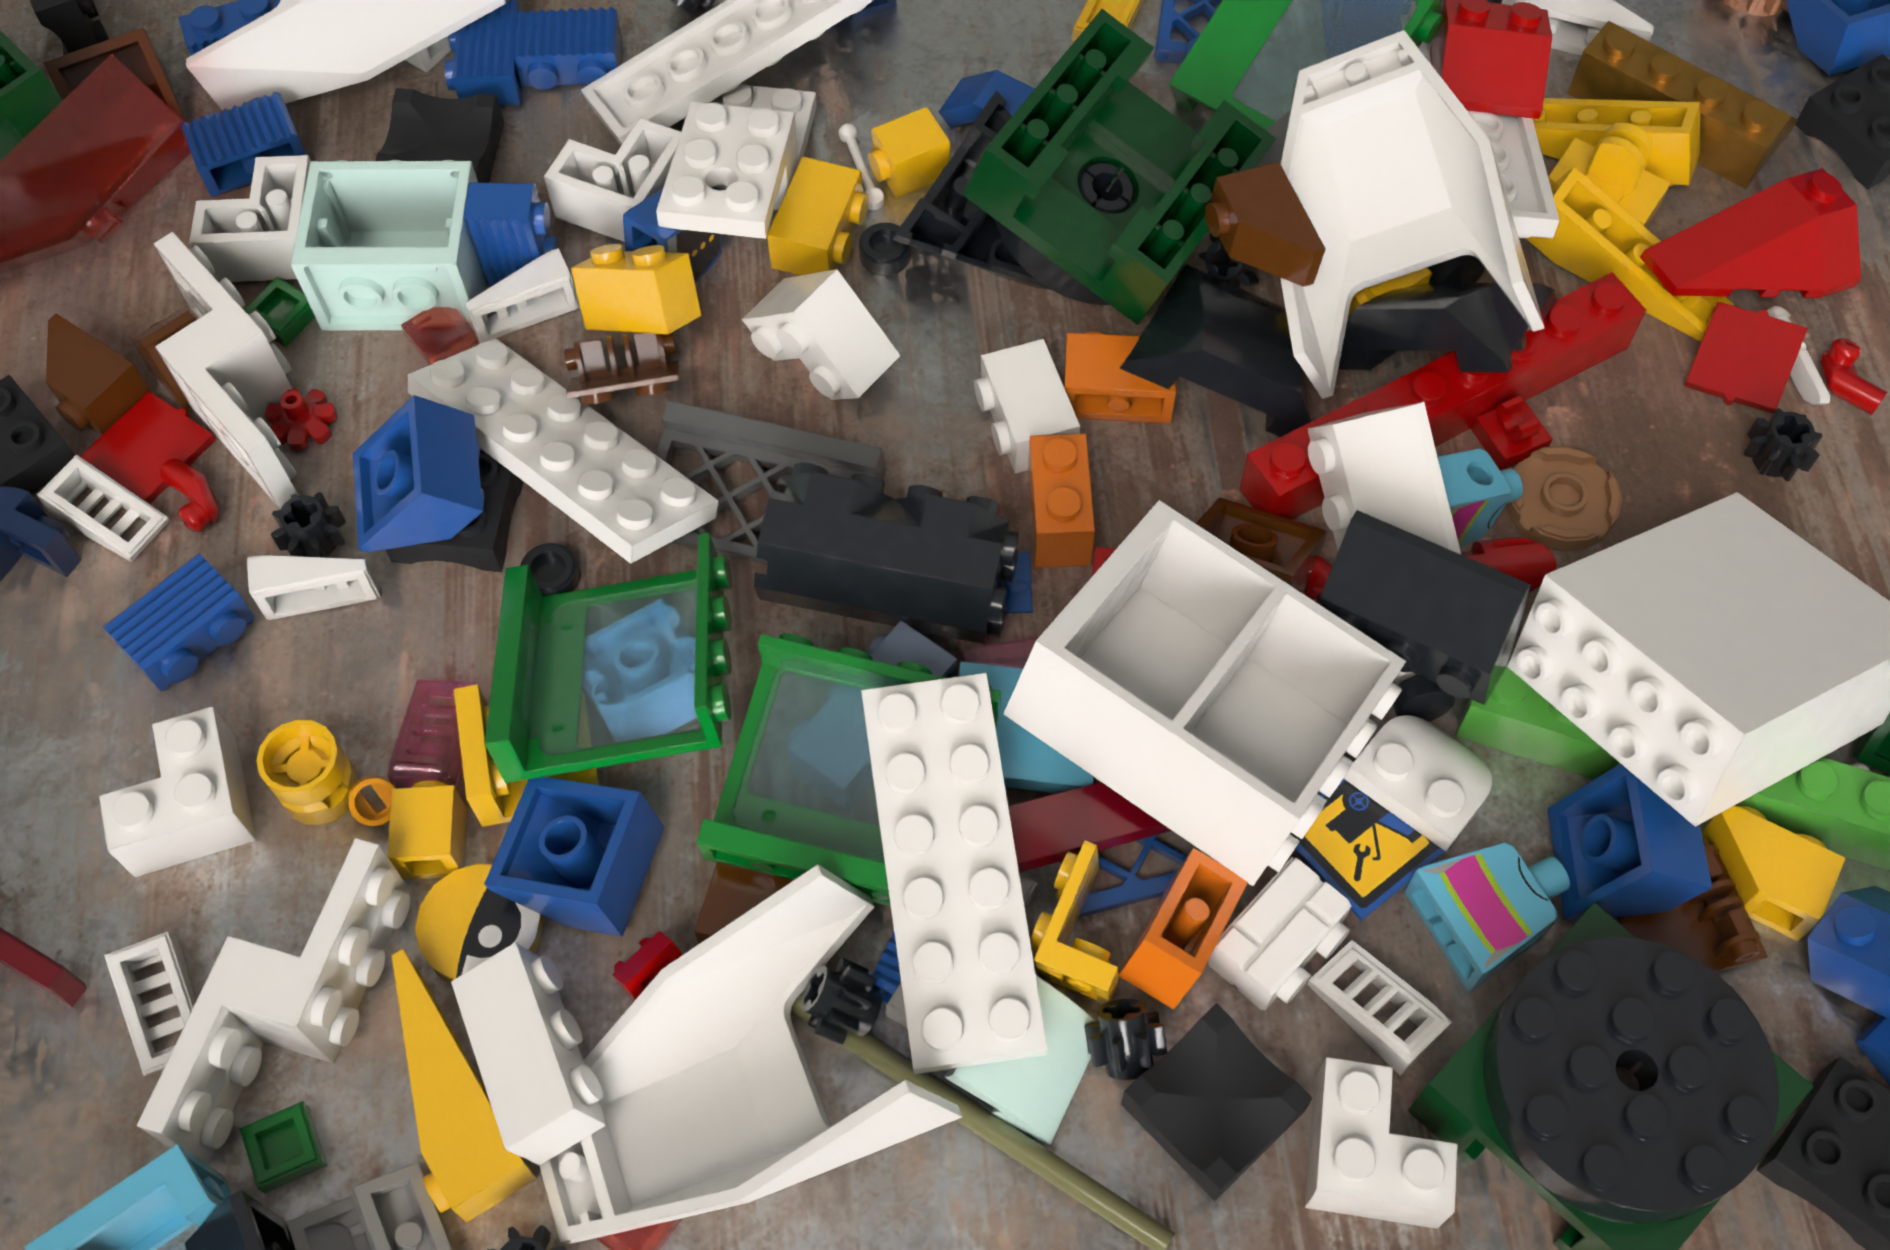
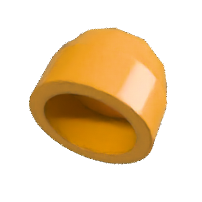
M378 775L365 776L356 781L348 795V805L352 816L358 822L367 826H379L390 821L392 789H396L393 783L387 778ZM367 785L372 786L386 805L378 813L372 807L369 799L360 791Z

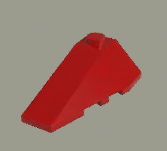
M1821 168L1786 178L1645 249L1640 258L1672 296L1728 297L1734 289L1757 290L1760 297L1776 298L1781 290L1800 291L1803 298H1822L1853 288L1861 280L1857 204L1843 190L1841 183Z

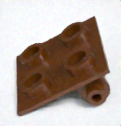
M634 333L639 364L636 365L634 364L629 334H622L628 365L624 367H618L612 336L606 337L611 369H607L602 339L574 342V348L564 349V357L567 370L578 369L579 377L571 378L566 391V398L580 396L581 404L588 405L615 399L614 392L622 389L635 387L637 395H651L670 390L669 382L679 380V362H667L666 355L676 353L673 333Z
M1702 836L1712 889L1667 912L1617 917L1619 924L1637 939L1656 942L1676 949L1703 963L1715 973L1764 960L1768 957L1760 941L1761 937L1758 931L1755 930L1743 905V899L1738 895L1735 888L1736 885L1733 879L1730 878L1719 855L1720 851L1717 845L1714 843L1709 844L1705 836Z

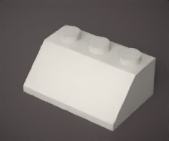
M1424 402L1369 411L1307 429L1310 438L1308 446L1309 461L1313 470L1319 474L1325 498L1322 502L1323 517L1327 526L1333 531L1338 551L1350 520L1358 510L1461 554Z

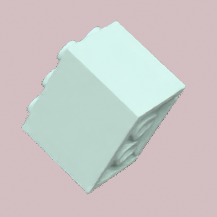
M310 161L291 267L322 331L474 330L465 303L485 291L486 282L463 218L469 183L478 182L471 161Z

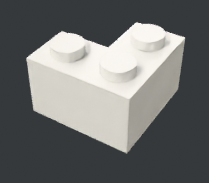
M639 118L616 155L569 139L544 175L555 218L625 242L623 214L664 188L681 131Z
M308 155L256 157L249 199L196 201L189 244L191 247L197 245L207 256L216 271L212 276L218 282L224 278H227L230 282L274 280L276 277L281 280L297 279L291 267V260L311 161Z
M837 269L784 278L742 318V321L752 332L751 340L763 355L772 358L773 361L800 358L810 372L809 378L813 386L831 400L859 398L900 356Z
M213 706L152 724L161 777L99 796L107 850L134 877L256 841L237 739Z
M1326 1057L1314 1078L1304 1208L1438 1229L1455 1212L1457 1144L1389 1133L1393 1067Z

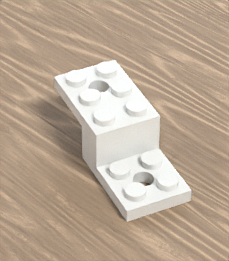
M740 83L736 89L723 93L712 100L711 103L691 101L656 210L658 226L766 239L773 210L779 209L799 162L805 154L817 109L816 92L794 90L791 88L781 89L752 86ZM712 187H717L721 190H715Z
M171 232L155 242L154 245L190 309L199 319L155 347L195 413L275 505L281 509L284 503L291 499V495L296 494L299 496L290 481L298 474L285 455L277 448L281 443L262 417L265 416L266 408L269 404H280L281 396L286 391L292 389L286 377V374L291 372L292 368L281 351L273 343L269 344L276 337L264 318L257 311L248 315L242 309L246 304L233 284L227 278L218 282L212 276L216 271L203 251L197 245L188 249Z
M357 838L354 839L301 957L227 936L138 1121L137 1126L169 1148L179 1144L208 1164L214 1150L220 1148L225 1143L231 1132L234 1121L232 1111L243 1087L251 1084L259 1071L262 1061L261 1048L263 1043L330 1063L335 1062L341 1046H347L355 1035L359 1023V1011L357 1009L367 987L374 986L380 978L385 964L384 948L393 928L398 929L405 921L410 907L409 887L378 844Z

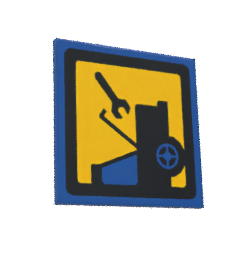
M1344 778L1330 798L1323 793L1318 794L1327 801L1303 839L1290 833L1300 841L1294 850L1302 857V862L1319 875L1322 882H1327L1346 897L1352 905L1350 909L1361 921L1409 883L1417 869L1432 864L1445 853L1443 849Z

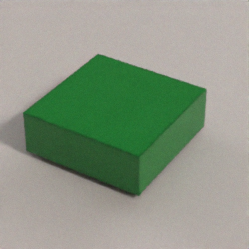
M278 277L244 309L248 315L257 311L272 329L276 337L274 340L285 347L315 318L304 292Z
M303 1101L239 1128L257 1189L264 1194L328 1166L310 1108Z

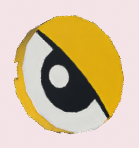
M477 863L453 870L433 885L420 904L415 925L419 951L435 973L449 982L515 942L534 954L540 946L544 926L543 915L490 891L484 883L492 867L491 864Z

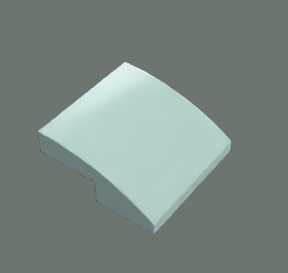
M1036 975L1048 1048L1047 1055L949 1069L945 1078L993 1106L992 1114L1044 1145H1051L1091 1059V1054H1088L1084 1025L1097 1022L1068 997Z

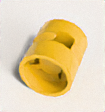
M294 720L280 725L267 735L260 745L257 755L258 772L293 819L305 825L321 826L337 821L349 812L348 795L351 787L359 780L358 772L326 726L313 720Z

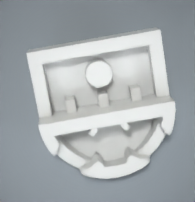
M1410 715L1398 716L1388 721L1351 764L1350 769L1344 776L1346 781L1445 852L1473 819L1489 795L1492 787L1491 772L1479 756L1432 723Z

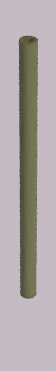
M803 991L793 1003L791 1012L808 1023L811 1014L804 1012L801 1007ZM848 1031L842 1045L843 1047L896 1082L901 1083L907 1080L957 1104L963 1116L957 1119V1122L1151 1250H1166L1176 1234L1174 1231L1012 1125L992 1114L989 1110L931 1072L914 1074L911 1059L868 1032L864 1036H858Z

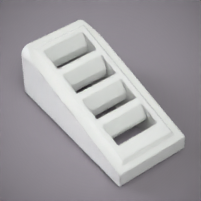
M559 248L541 255L465 303L479 343L487 342L580 308L571 274ZM496 311L495 315L487 319L486 314Z
M75 455L37 494L43 510L130 562H133L170 522L166 515L78 455ZM86 488L92 490L78 507L71 504ZM103 498L110 500L94 518L87 515ZM121 507L127 510L126 514L110 530L104 526ZM138 517L145 520L147 523L129 542L120 537Z
M273 555L247 557L249 593L267 620L381 598L380 587L365 559Z
M168 931L104 955L143 1076L164 1070L175 1045L155 1053L152 1041L182 1030L196 1003L178 938ZM163 961L166 971L136 982L135 971ZM170 983L173 991L172 994L142 1005L140 994ZM178 1006L180 1017L148 1028L147 1017Z
M1353 940L1345 945L1307 982V985L1390 1067H1393L1400 1076L1440 1039L1452 1024V1021L1432 1002ZM1354 965L1362 974L1344 991L1340 990L1333 983L1347 969ZM1373 983L1380 992L1364 1007H1361L1354 999L1368 985ZM1391 1001L1398 1010L1382 1024L1374 1015ZM1410 1019L1418 1028L1403 1041L1394 1032Z

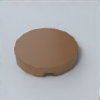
M1567 446L1543 447L1532 452L1529 458L1524 459L1522 462L1520 461L1514 468L1522 480L1523 494L1519 500L1506 504L1507 513L1520 533L1537 543L1544 544L1547 548L1558 551L1584 550L1601 542L1613 528L1619 517L1622 496L1618 480L1610 470L1606 473L1603 468L1598 466V459L1585 451Z

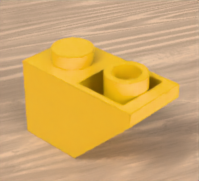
M1734 805L1706 821L1701 831L1702 836L1706 837L1709 844L1714 843L1717 845L1720 851L1719 855L1730 878L1733 879L1736 885L1735 888L1738 895L1743 899V905L1749 918L1796 941H1799L1820 922L1846 859L1845 857L1828 850L1820 840L1812 836L1795 834L1768 821L1762 813L1748 806Z

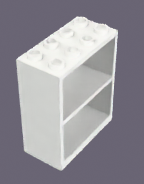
M1737 492L1546 574L1507 667L1696 827L1884 723L1890 713V601Z
M1159 500L1036 640L1003 714L1254 886L1267 866L1279 872L1300 842L1290 833L1303 839L1327 801L1317 794L1318 791L1330 798L1353 762L1343 754L1346 751L1357 758L1378 725L1368 717L1372 713L1382 720L1402 691V688L1392 682L1406 661Z

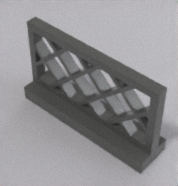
M667 400L661 418L664 430L656 455L669 464L674 447L696 451L704 465L684 476L697 483L711 475L723 495L717 499V513L730 507L742 527L722 539L711 536L717 554L721 555L726 554L738 559L764 565L768 564V561L756 557L758 540L754 535L761 531L764 515L747 524L736 502L763 487L770 497L772 491H774L770 483L781 476L792 473L796 463L815 464L826 469L828 475L851 479L853 474H868L884 480L886 473L883 451L879 447ZM707 454L718 457L710 461ZM735 461L749 463L757 477L728 492L717 471ZM760 466L771 469L763 473ZM701 526L697 528L699 533L689 532L671 543L698 549V534H704L706 531ZM748 538L752 546L739 542Z

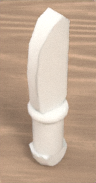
M1772 306L1766 310L1770 317L1791 323L1789 319L1791 314L1781 306ZM1803 342L1790 373L1792 381L1802 398L1812 405L1829 404L1830 394L1806 350V344Z

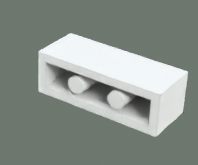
M515 942L451 981L505 1150L541 1165L606 1126L598 1103L603 1097L601 1085L594 1072L584 1064L578 1044L583 1041L581 1030L574 1017L564 1008L558 992L563 988V980L557 967L547 956L542 955L539 957Z

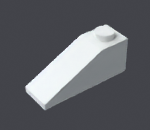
M1501 0V4L1513 5L1519 2L1534 4L1540 9L1548 10L1553 36L1551 49L1576 55H1582L1583 50L1608 21L1647 41H1650L1654 30L1652 24L1614 0Z

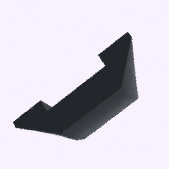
M996 90L972 124L967 137L924 198H920L894 235L893 240L955 259L1024 285L1049 289L1027 273L1014 259L1000 236L995 219L963 196L985 148L1012 117L1005 109L1007 101Z
M1186 264L1119 369L1166 389H1169L1179 377L1187 379L1266 413L1265 431L1279 437L1312 422L1302 368L1293 355L1286 309Z
M1496 282L1422 284L1394 289L1354 309L1347 321L1338 369L1371 370L1398 350L1455 351L1460 372L1508 373L1513 366L1512 351L1514 349L1515 351L1524 350L1527 345L1525 332L1531 330V328ZM1532 282L1541 317L1544 320L1557 301L1555 289L1544 284Z

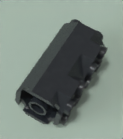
M804 462L794 464L792 475L780 477L777 482L780 492L772 491L768 499L757 545L756 557L768 561L767 574L755 572L754 589L760 600L890 626H896L900 621H903L916 631L985 645L989 636L1001 637L1007 610V604L1005 603L1007 588L1001 587L1002 581L1013 582L1019 549H1017L1019 532L1010 530V521L999 516L1001 505L998 502L980 496L967 497L966 501L945 498L939 490L924 485L909 486L907 497L895 499L884 494L886 483L875 476L853 474L851 479L828 475V471L823 467Z

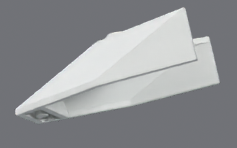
M280 0L278 6L272 11L186 58V67L222 111L224 108L231 110L234 105L242 106L244 101L248 102L253 98L263 97L264 95L271 96L274 91L281 93L286 104L367 81L505 5L506 0Z
M1405 30L1299 70L1281 166L1326 250L1314 284L1303 287L1283 278L1280 279L1293 355L1321 398L1324 399L1334 394L1353 296L1364 288L1459 256L1472 255L1478 258L1531 330L1534 332L1544 329V323L1490 139Z
M816 865L664 967L583 1060L584 1064L594 1072L601 1085L603 1097L598 1103L606 1126L539 1165L561 1243H577L749 1203L963 1117L957 1104L904 1080L837 1124L831 1126L791 1022V1007L806 988L813 973L819 967L826 965L874 908L869 895L820 865Z

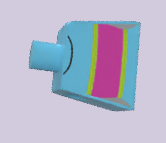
M1482 449L1438 457L1459 547H1463L1484 537L1506 504L1517 501L1522 497V480L1519 474L1512 468L1499 470L1488 452Z
M1501 843L1417 869L1404 893L1467 992L1470 993L1478 989L1547 934L1558 919L1557 910L1549 899L1569 890L1570 880L1565 868L1555 857L1549 856L1527 867L1514 846L1509 843Z

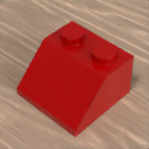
M1444 0L1441 10L1444 18L1438 33L1432 41L1430 60L1433 68L1465 109L1468 111L1540 119L1553 37L1548 10L1540 9L1538 6L1526 2L1506 5L1490 3L1487 0Z

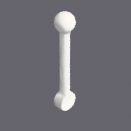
M846 123L840 127L838 136L842 142L847 143L857 170L862 172L864 193L869 195L868 209L878 210L884 205V193L881 189L874 187L856 141L858 136L857 128L850 123Z

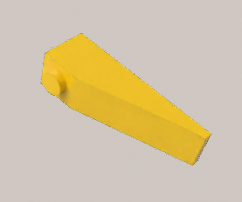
M1544 98L1540 119H1533L1542 154L1559 160L1575 138L1596 147L1601 136L1614 123L1636 125L1644 130L1652 139L1651 153L1644 170L1671 182L1670 186H1689L1700 156V102Z
M1573 167L1551 186L1559 216V223L1554 237L1532 236L1525 238L1553 263L1590 283L1613 272L1647 310V314L1699 342L1703 340L1718 301L1734 306L1726 297L1672 296L1640 258L1645 249L1661 241L1576 167Z
M401 949L391 955L420 1150L431 1170V1173L423 1177L422 1181L441 1213L451 1208L460 1218L468 1223L537 1178L526 1159L505 1150L484 1084L419 969L404 949Z

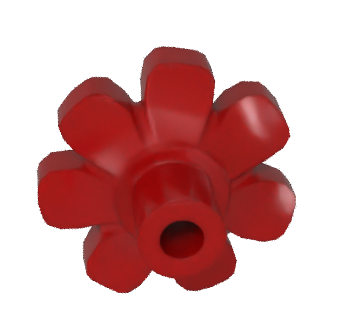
M292 388L281 396L280 404L272 403L268 405L265 416L273 424L270 428L281 445L288 442L290 449L302 450L308 446V437L318 445L324 444L330 439L332 435L326 424L333 423L337 419V411L333 403H327V398L322 391L312 389L302 397L296 388Z

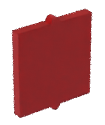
M1718 301L1684 386L1723 398V402L1726 405H1732L1736 402L1773 414L1778 407L1808 328L1770 317L1766 310H1759L1756 313Z
M149 391L79 457L148 504H151L169 486L160 477L162 465L167 460L173 458L180 459L191 465L216 441V438L211 432L191 420L186 409H175Z

